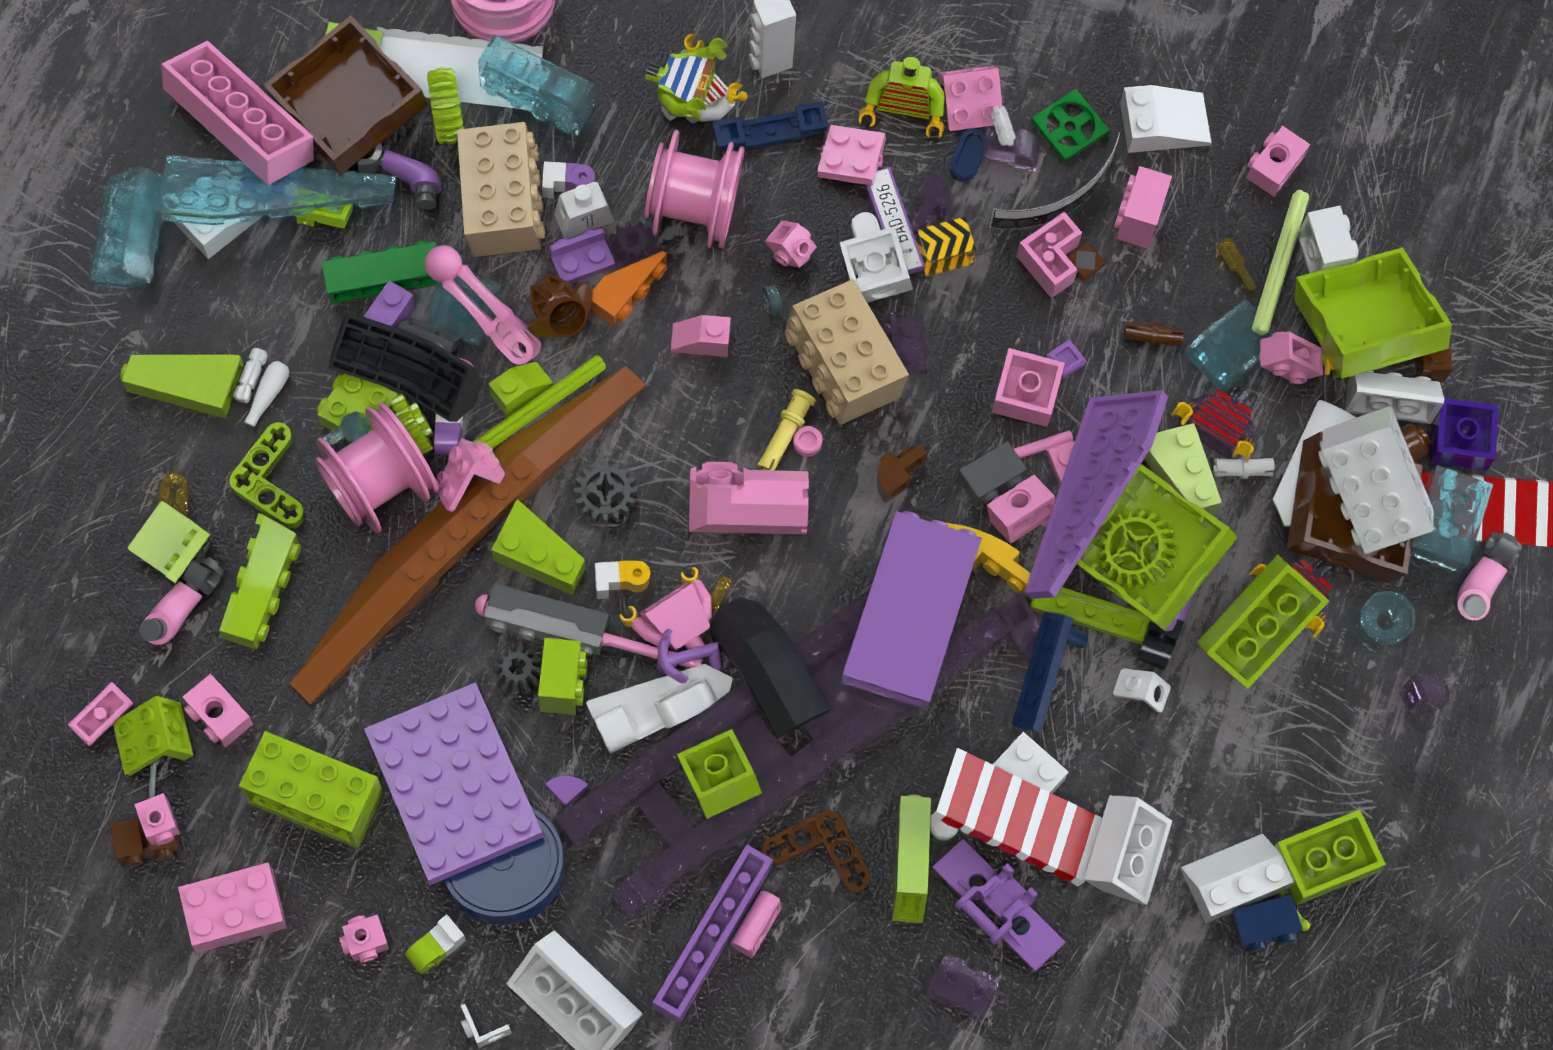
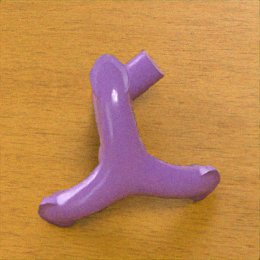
M667 629L664 631L658 645V662L656 664L658 671L683 684L689 678L683 672L674 668L679 664L709 657L710 667L716 670L722 669L718 642L674 654L668 653L672 630Z

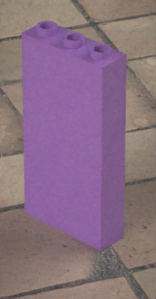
M896 511L848 656L841 683L928 710L980 546L981 537H977L976 533L967 529H960L958 531L949 528L942 521L932 520L930 522L920 519L917 514L910 511H903V513Z

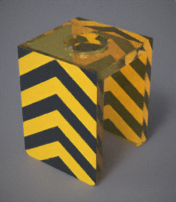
M966 217L918 230L921 241L917 242L925 265L924 272L926 276L973 265L977 249Z

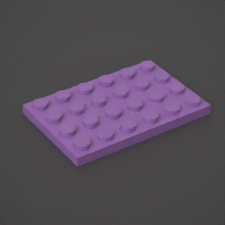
M476 682L364 728L429 885L543 838L541 828Z

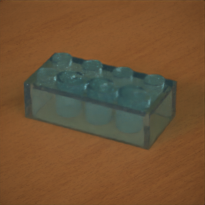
M496 35L492 37L478 60L480 87L491 96L498 95L506 99L513 107H522L530 111L537 119L542 121L548 120L556 124L563 132H572L579 135L595 109L593 83Z

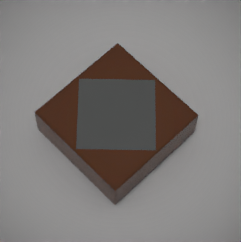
M1088 242L1068 256L1069 260L1078 269L1076 275L1083 282L1104 267L1106 263Z

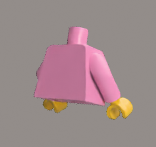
M691 567V573L694 577L687 578L681 572L682 585L640 612L641 617H639L633 606H628L633 616L626 619L620 614V619L626 627H632L645 641L656 646L659 645L664 631L670 629L672 630L670 635L671 643H669L668 648L677 650L685 645L688 650L705 645L699 635L710 628L709 620L712 617V597L702 581L698 580V569Z

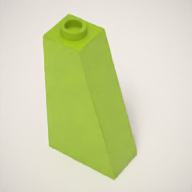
M131 355L128 364L125 363L122 367L120 380H122L127 392L226 419L235 389L238 386L244 369V364L239 355Z
M920 795L900 797L892 921L923 923L928 895L931 798Z

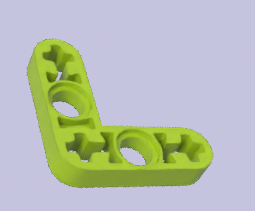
M276 422L267 427L232 472L230 485L237 496L284 527L296 528L305 519L302 504L266 480V477L290 448L293 441L290 428L284 423ZM283 432L285 440L282 441L278 439L275 442L273 448L276 452L273 453L272 450L269 448L275 441L273 434L276 433L279 435ZM259 453H265L269 456V461L264 466H257L253 463L254 457ZM248 466L253 471L251 474L249 473V470L247 468ZM248 477L250 485L248 487L242 485L239 488L237 480L239 478L245 480ZM263 492H273L275 494L274 502L269 505L260 503L259 497ZM281 501L283 507L287 510L292 511L295 508L297 517L290 516L286 519L284 510L279 508Z

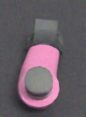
M1492 532L1482 549V553L1490 558L1482 557L1470 571L1459 589L1457 607L1460 614L1466 619L1479 620L1488 614L1490 601L1507 573L1506 568L1512 569L1522 550V545L1507 532L1504 534Z
M197 557L190 562L187 570L181 576V579L185 580L186 584L179 581L153 608L140 625V635L144 640L155 645H162L174 638L185 619L203 597L198 591L200 590L210 595L223 580L225 573L218 566V562L210 557Z

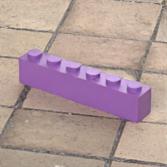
M749 845L745 846L653 1001L654 1010L678 1024L681 1023L772 869L773 859Z

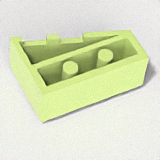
M1192 423L1156 433L1153 445L1144 458L1150 466L1151 472L1171 485L1178 494L1189 502L1199 505L1211 515L1216 514L1222 501L1195 424Z

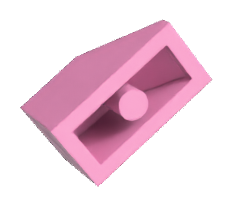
M700 315L673 323L671 352L728 357L731 317Z

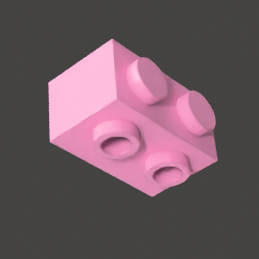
M1289 331L1276 332L1271 337L1260 340L1259 359L1261 367L1273 372L1274 375L1281 376L1292 384H1303L1307 382V379L1323 375L1321 347Z

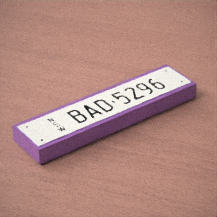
M890 167L877 170L873 186L865 185L880 229L883 230L895 226L908 274L925 270V265Z

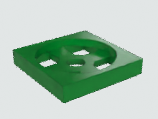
M1077 89L1031 118V123L1064 163L1109 135L1110 132L1109 128ZM1068 104L1077 105L1082 110V113L1072 117L1068 116L1062 108ZM1053 115L1058 121L1059 127L1049 133L1046 122L1047 118ZM1091 121L1095 128L1093 135L1088 140L1081 132V127ZM1073 123L1075 130L1067 131L1065 124ZM1063 138L1072 139L1077 146L1063 145L1059 141Z

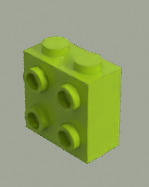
M344 373L337 376L332 386V393L328 398L322 399L317 409L320 425L354 442L371 431V425L367 419L365 408L370 406L377 411L376 404L383 402L395 414L390 400L397 397L398 394L382 385Z

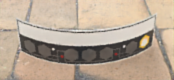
M1116 145L1105 166L1096 177L1073 195L1056 203L1034 209H993L989 228H1030L1049 223L1063 212L1066 214L1070 213L1086 201L1100 185L1111 164Z

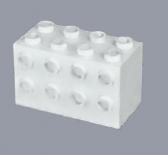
M1391 406L1323 429V439L1319 442L1322 450L1319 451L1321 463L1324 468L1329 467L1333 476L1329 478L1331 487L1335 494L1340 493L1343 500L1340 506L1346 520L1351 519L1354 529H1351L1354 542L1357 546L1362 545L1365 554L1433 531V507Z

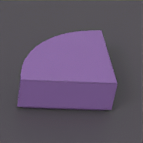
M559 776L545 784L565 807L571 804L588 788L587 783L573 776Z

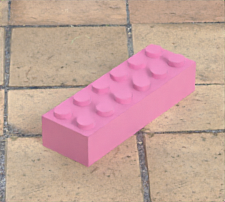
M208 40L162 63L163 89L267 185L313 161V135Z

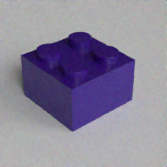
M1444 398L1443 406L1432 421L1430 464L1487 471L1496 459L1499 405Z

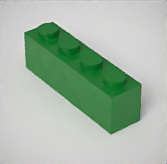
M420 241L413 246L403 248L392 246L381 252L364 251L353 257L344 258L337 256L322 262L330 305L378 296L389 280L407 291L441 285L442 283L433 280L425 269V258L428 252L436 247V242Z

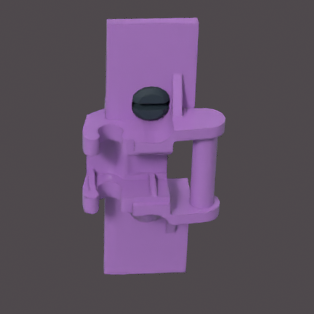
M962 839L933 866V869L961 897L955 906L959 910L963 909L991 937L989 941L993 945L997 944L1000 940H1004L1034 972L1066 943L1030 907L1036 900L1038 893L1032 887L1026 891L1013 878L1015 870L1009 864H1006L1001 873L998 874ZM974 876H980L986 881V884L971 888L969 880ZM975 899H980L1004 923L1000 929L973 903Z

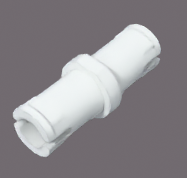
M1240 456L1239 459L1215 458L1214 464L1217 465H1213V472L1215 477L1240 476V479H1248L1249 476L1273 477L1274 472L1271 471L1275 469L1274 459H1249L1248 463L1244 462V456Z

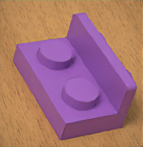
M603 228L596 230L587 229L580 236L571 239H560L549 247L550 259L557 276L571 284L616 268L605 240Z

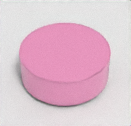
M804 426L798 429L793 439L794 449L798 454L805 457L816 455L822 447L820 431L812 426Z

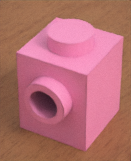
M164 793L134 804L145 836L151 845L155 843L156 845L167 844L174 840V836L180 834L169 801Z

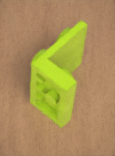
M161 501L130 543L128 549L176 583L211 534L164 501Z
M155 696L120 717L113 724L125 775L131 776L162 756L184 761L194 756L181 702Z

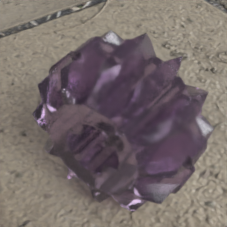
M629 220L626 222L625 229L617 225L616 234L610 235V243L612 244L609 246V252L615 255L614 261L616 264L624 261V267H627L657 253L654 247L657 245V238L651 236L652 229L650 227L642 229L641 221L635 227L632 226Z

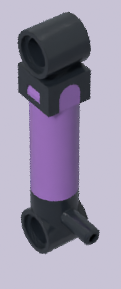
M1196 592L1165 631L1151 622L1137 660L1165 671Z

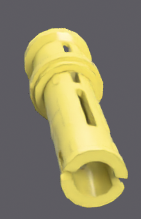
M793 389L791 393L793 397L786 410L781 411V422L757 464L759 469L763 467L762 470L775 471L795 431L804 426V418L810 406L815 405L816 400L813 396L802 390Z

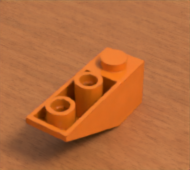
M664 251L604 276L592 290L593 298L590 310L614 328L620 320L624 322L632 313V306L637 300L641 301L646 297L650 290L649 285L654 279L659 280L668 268L667 253Z

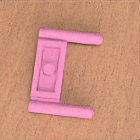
M1068 430L1014 448L1020 459L1046 450L1059 485H1061L1075 441H1073L1071 431ZM1049 519L1040 525L1046 527Z

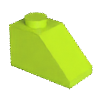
M537 362L510 368L488 385L490 397L508 417L553 386L554 383Z

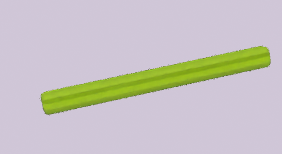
M595 355L478 437L473 443L476 444L477 441H480L493 449L606 369L605 362L599 355Z

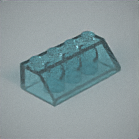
M140 165L107 178L88 283L124 288H136L150 283L154 274L153 264L155 253L158 249L159 229L163 222L162 212L164 201L167 197V177Z

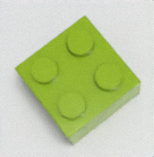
M545 638L538 692L540 712L576 715L577 706H583L584 688L583 680H580V677L586 678L587 651H582L581 641Z
M732 729L677 754L684 774L706 819L762 794L756 775Z

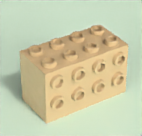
M525 122L457 130L464 235L473 256L479 257L541 249V239L545 238V227L540 217V213L543 212V201L538 191V187L541 186L539 169L537 170L536 161H539L538 145L535 144L533 132H528Z
M853 279L792 306L785 330V337L791 346H795L799 353L798 358L801 366L810 372L816 392L818 394L822 393L826 400L828 413L832 418L835 417L839 425L901 397L909 374Z

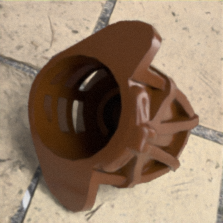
M549 273L545 274V277L540 279L535 285L530 286V300L536 319L528 323L529 330L540 337H569L578 333L587 322L593 298L592 288L589 283L582 281L575 288L571 283L560 277L550 275Z

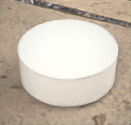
M931 817L930 832L935 838L946 841L952 839L958 833L959 829L948 826L941 820Z

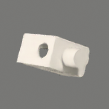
M598 182L579 185L575 189L559 195L554 216L564 238H571L587 229H596L615 222Z

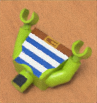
M721 38L713 39L709 46L679 54H670L665 68L649 64L645 79L658 83V99L673 117L692 116L696 121L701 119L700 113L702 109H707L704 102L715 75L716 60L713 59L715 57L719 60L726 58V53L721 49L727 48L728 44Z

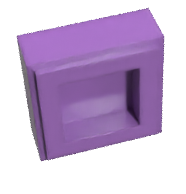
M1070 339L1046 354V358L1065 363L1061 376L1062 380L1086 365L1087 362Z

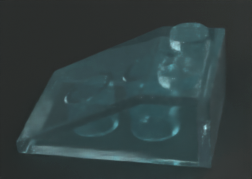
M1246 299L1200 333L1184 352V355L1223 393H1226L1261 363L1259 359L1260 340L1271 337L1273 333L1279 332L1271 324L1269 331L1265 335L1261 336L1258 333H1254L1252 325L1257 309Z

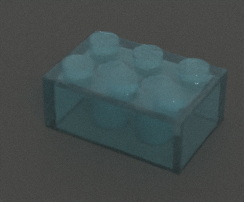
M1437 465L1429 474L1425 486L1426 493L1433 507V531L1412 538L1410 556L1459 573L1467 567L1493 484Z

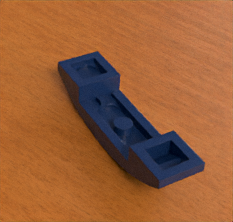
M823 101L795 106V111L750 120L741 121V117L713 121L718 149L727 150L728 144L731 141L734 143L733 150H739L740 146L745 147V150L757 149L797 141L829 129Z

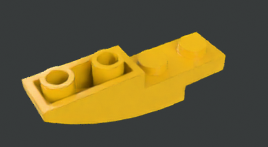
M946 523L949 528L958 531L960 529H967L976 533L977 537L982 538L972 568L973 571L982 563L988 573L993 576L999 575L1006 580L1007 585L1013 591L1025 594L1024 592L1031 573L1018 564L1020 551L1008 543L980 530Z

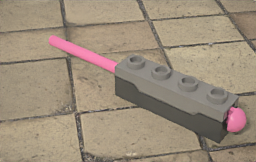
M495 583L491 596L483 594L475 601L476 612L480 616H484L485 623L491 630L498 633L511 631L518 633V637L528 641H534L535 638L540 640L552 638L581 641L582 651H587V656H592V654L600 655L602 646H612L658 659V647L608 634L607 630L610 622L609 614ZM697 659L679 665L692 668L702 665L703 660Z

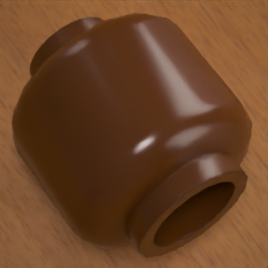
M1407 424L1401 428L1413 461L1417 463L1430 453L1429 445L1432 442L1420 425L1415 427L1412 424Z

